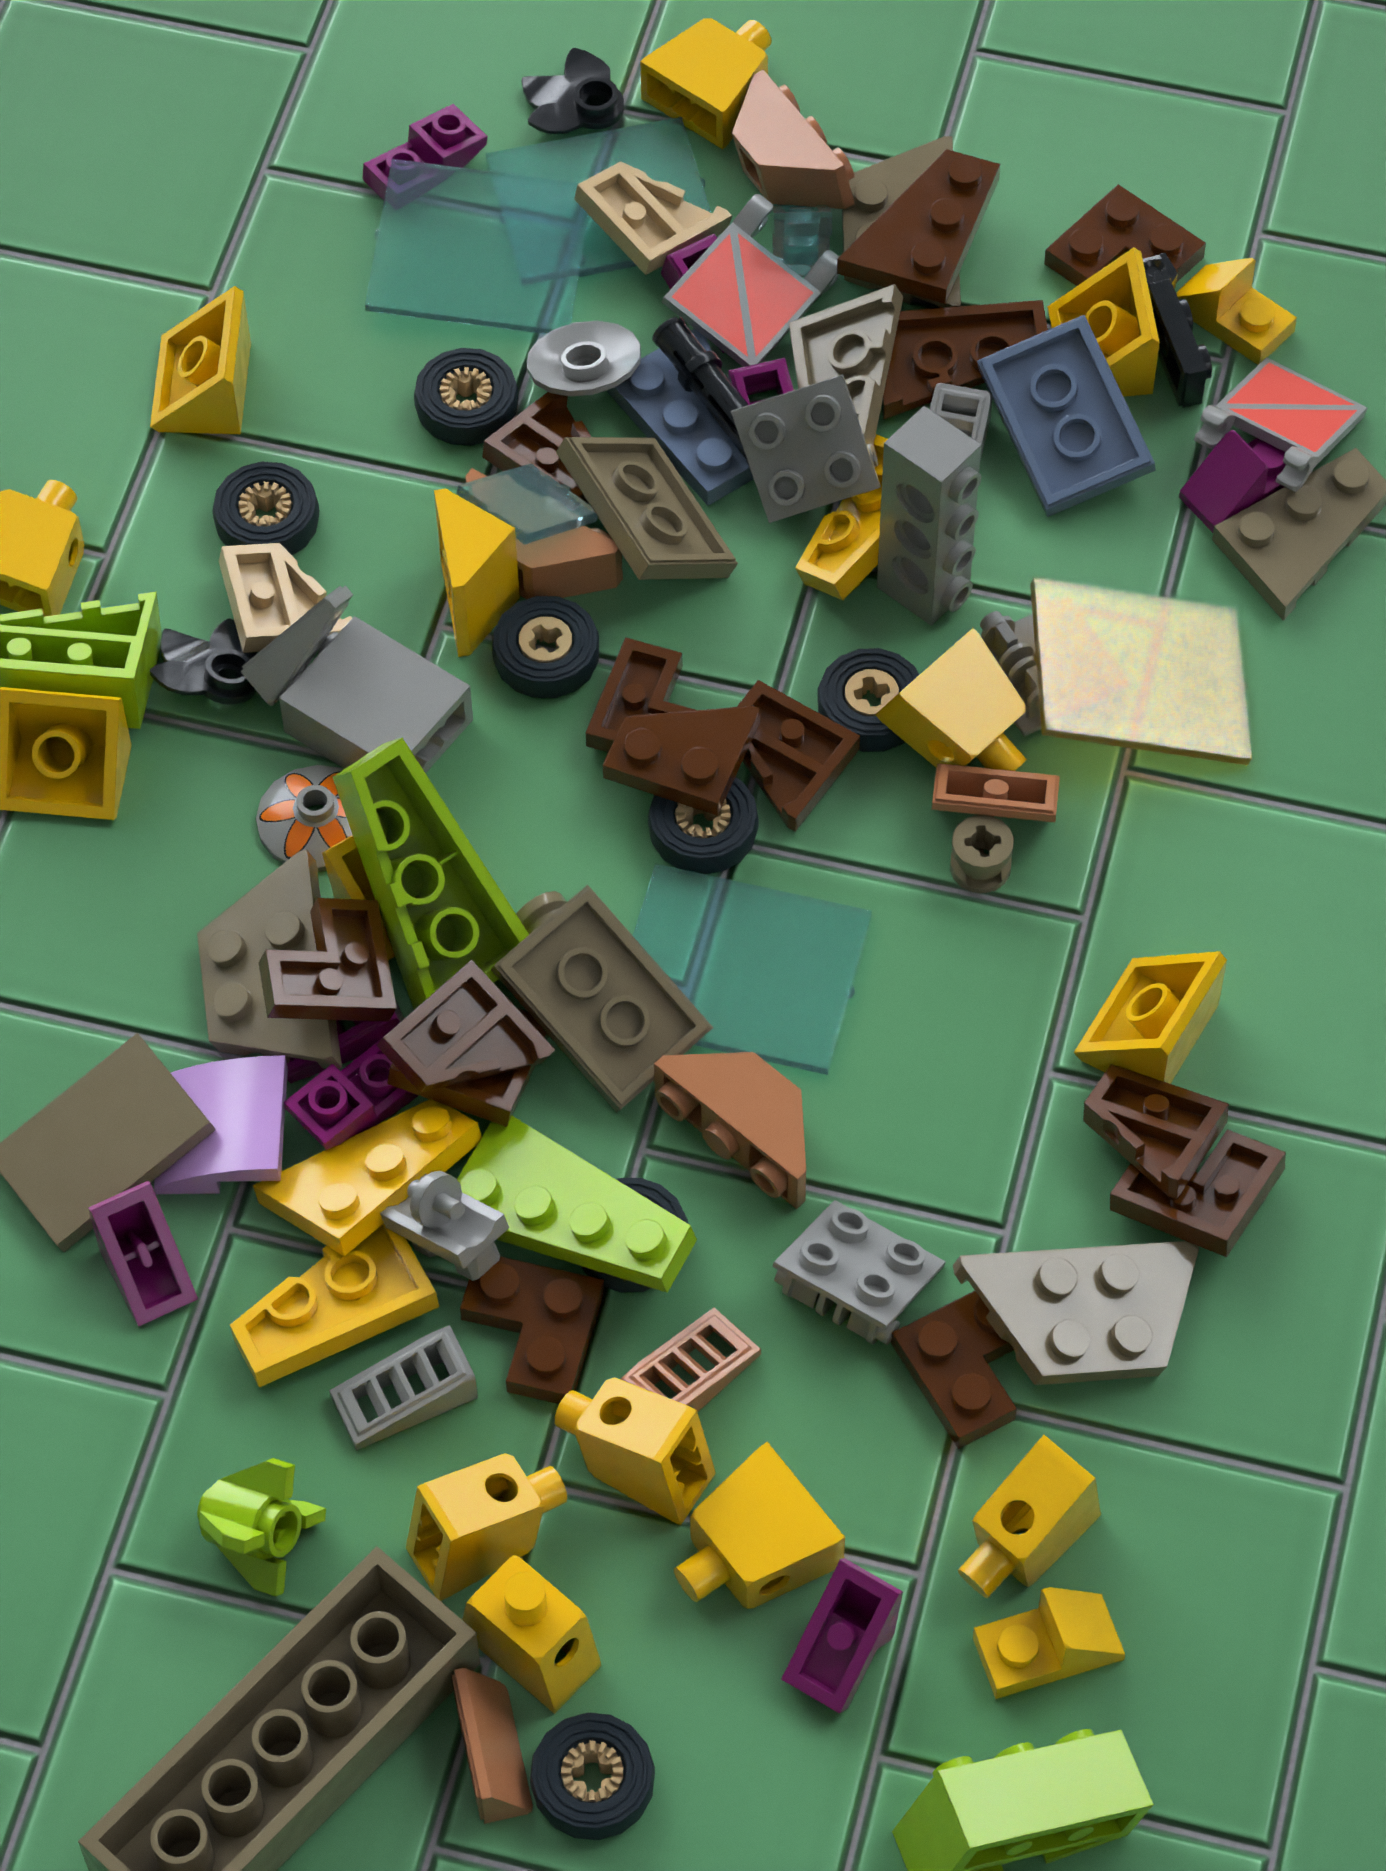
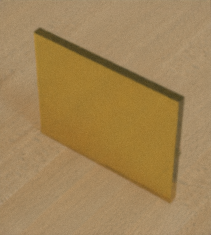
M1033 578L1030 583L1035 643L1033 659L1036 662L1041 732L1043 736L1248 765L1250 763L1252 752L1245 696L1247 685L1243 677L1236 609Z

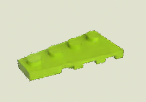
M512 1116L507 1127L494 1122L489 1124L457 1178L461 1185L462 1193L504 1214L509 1229L497 1240L666 1293L671 1288L697 1241L690 1224Z

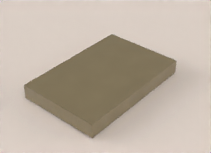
M564 438L556 451L557 455L639 580L729 578L738 562L655 438Z
M588 885L491 968V971L616 1113L654 1081V1063L663 1055H683L713 1029V1026Z
M136 1033L0 1142V1173L54 1243L65 1252L93 1229L88 1207L146 1181L151 1183L216 1129L142 1037Z

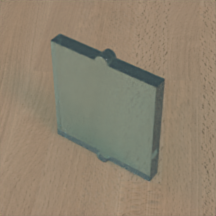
M531 463L460 484L456 495L515 527L516 539L524 545L594 523L598 517L588 503L570 491L571 488L568 485L559 484Z

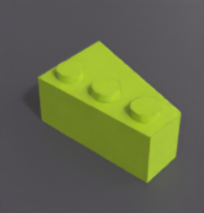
M157 591L138 594L139 603L101 608L100 600L80 603V612L43 617L42 608L0 614V687L121 697L128 728L141 729L153 682L150 669L157 665L161 650L162 633Z
M1082 1729L1062 1737L1054 1745L1034 1749L1032 1743L1025 1742L1008 1747L994 1758L973 1762L971 1757L962 1756L944 1762L933 1771V1778L893 1829L892 1833L907 1871H1004L1002 1865L1012 1861L1042 1854L1045 1863L1048 1864L1127 1836L1154 1804L1122 1730L1094 1735L1091 1729Z

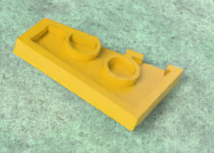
M877 434L875 435L873 447L878 459V466L875 467L881 487L843 499L836 511L824 515L795 567L805 585L840 600H844L878 565L884 442L888 439Z
M429 1099L347 1139L340 1145L324 1150L281 1171V1181H261L254 1184L253 1188L259 1204L345 1257L384 1224L380 1215L382 1211L388 1206L398 1205L407 1199V1189L412 1181L419 1180L424 1174L434 1171L446 1172L475 1148L482 1136L478 1122L450 1106Z
M383 1224L345 1257L330 1247L325 1246L322 1249L324 1257L300 1277L289 1276L230 1324L233 1339L259 1388L439 1308L437 1293L406 1238L387 1229Z

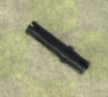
M673 317L666 320L654 332L653 342L678 371L677 379L685 391L694 392L748 463L731 414L732 410L747 406V401L721 370L723 363L715 352L706 351L688 328L682 317H679V319Z

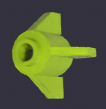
M272 1458L219 1479L202 1495L198 1505L197 1517L201 1535L204 1539L218 1547L252 1588L276 1597L284 1593L287 1561L275 1557H283L293 1549L299 1538L301 1528L307 1529L324 1522L326 1508L305 1501L289 1500L293 1495L295 1465Z

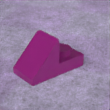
M1232 429L1223 436L1181 488L1179 498L1213 533L1215 525L1284 488V486L1276 483V479L1286 466L1283 462L1285 452L1258 438L1247 444Z
M845 1558L840 1559L781 1680L839 1714L848 1709L877 1649L890 1642L895 1634L903 1591Z

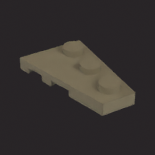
M895 284L789 322L798 389L843 374L866 444L871 443L872 445H874L903 301V295Z
M1354 448L1311 472L1297 492L1284 487L1215 525L1212 541L1284 621L1294 610L1298 598L1310 585H1316L1327 572L1328 564L1344 546H1350L1386 505V480L1360 451Z

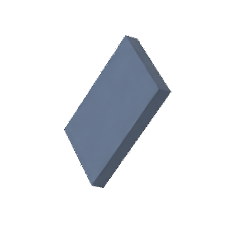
M1085 315L977 360L982 378L988 391L993 396L992 399L1047 517L1156 471L1155 462Z

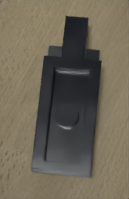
M1166 253L1143 258L1160 342L1158 357L1178 406L1185 408L1202 404L1206 379L1212 376V364L1206 346L1204 344L1197 345L1192 333L1193 318L1187 300H1179L1175 292L1178 273Z

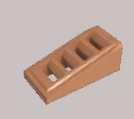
M714 1307L639 1361L620 1379L666 1397L654 1386L662 1380L677 1393L672 1400L690 1406L699 1412L761 1355V1349ZM715 1332L735 1352L726 1358L706 1338ZM696 1348L715 1367L707 1372L689 1353ZM679 1364L696 1381L688 1385L672 1369Z

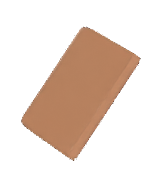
M940 763L937 764L931 810L1055 822L1060 776Z
M467 1668L455 1669L454 1675H451L454 1697L480 1820L484 1819V1824L529 1814L532 1812L533 1804L506 1686L500 1681Z

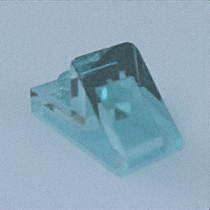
M773 205L770 213L772 254L801 277H805L826 250H830L832 211L828 205H816V207Z

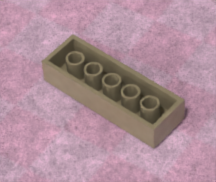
M376 1546L78 1841L88 1870L277 1871L454 1691L451 1676L454 1675V1670L467 1668L474 1671L480 1665L477 1632Z

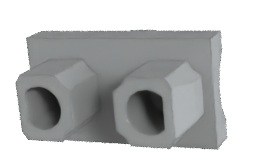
M442 1171L424 1174L419 1180L412 1181L407 1189V1199L398 1205L388 1206L380 1213L385 1227L410 1240L416 1251L429 1258L433 1256L444 1258L455 1265L459 1274L472 1281L479 1279L499 1261L500 1255L494 1241L509 1229L503 1213L462 1193L458 1180Z

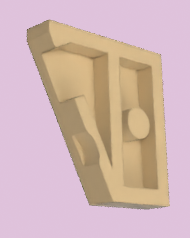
M621 161L577 184L574 200L645 275L662 267L667 255L714 233L716 236L720 235L730 225L732 218L728 210L718 205L714 212L710 213L684 201L685 190L667 182L655 181L648 177L645 172Z
M280 543L222 546L219 565L243 653L260 652L326 597L327 591L312 576L300 570L298 561ZM352 617L339 618L329 635L333 632L339 633Z

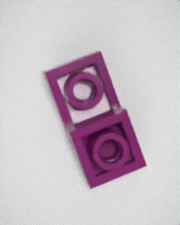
M451 104L410 124L408 142L363 163L362 180L397 213L425 197L459 172L487 145L488 136L456 105Z
M381 1039L341 1071L331 1064L283 1102L284 1108L326 1150L340 1145L347 1139L376 1126L419 1096L387 1084L392 1062L376 1046Z

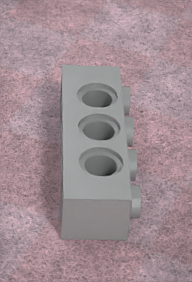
M923 406L884 442L877 588L932 626L948 610L951 612L958 610L969 597L973 587L970 579L972 560L976 551L973 542L975 523L979 514L976 510L978 487L982 477L979 473L981 444Z

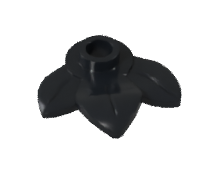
M572 48L569 51L565 61L564 75L522 77L521 83L527 102L535 109L528 118V124L541 132L565 134L581 127L593 130L605 129L616 124L623 116L624 98L616 85L611 81L609 66L603 60L585 50Z
M228 618L220 623L211 635L210 641L195 638L171 629L163 630L160 648L161 657L164 662L150 669L151 677L160 686L176 694L204 695L214 702L225 705L241 704L255 695V688L241 671L243 670L242 666L253 658L257 652L243 653L234 620Z

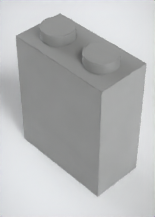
M355 616L339 633L333 632L325 639L319 649L318 656L302 674L300 673L295 677L279 698L284 732L344 769L381 744L403 737L426 773L473 721L470 685Z

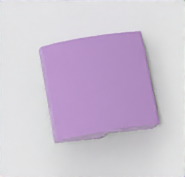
M285 1055L221 1060L171 1072L172 1076L216 1130L154 1180L155 1194H220L221 1182L281 1181L285 1123L283 1102L286 1100L288 1075Z

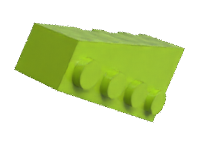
M403 737L383 743L333 776V780L374 898L378 900L381 918L413 1009L415 1010L471 959L493 983L497 981L498 977L491 971V968L523 941L529 933Z

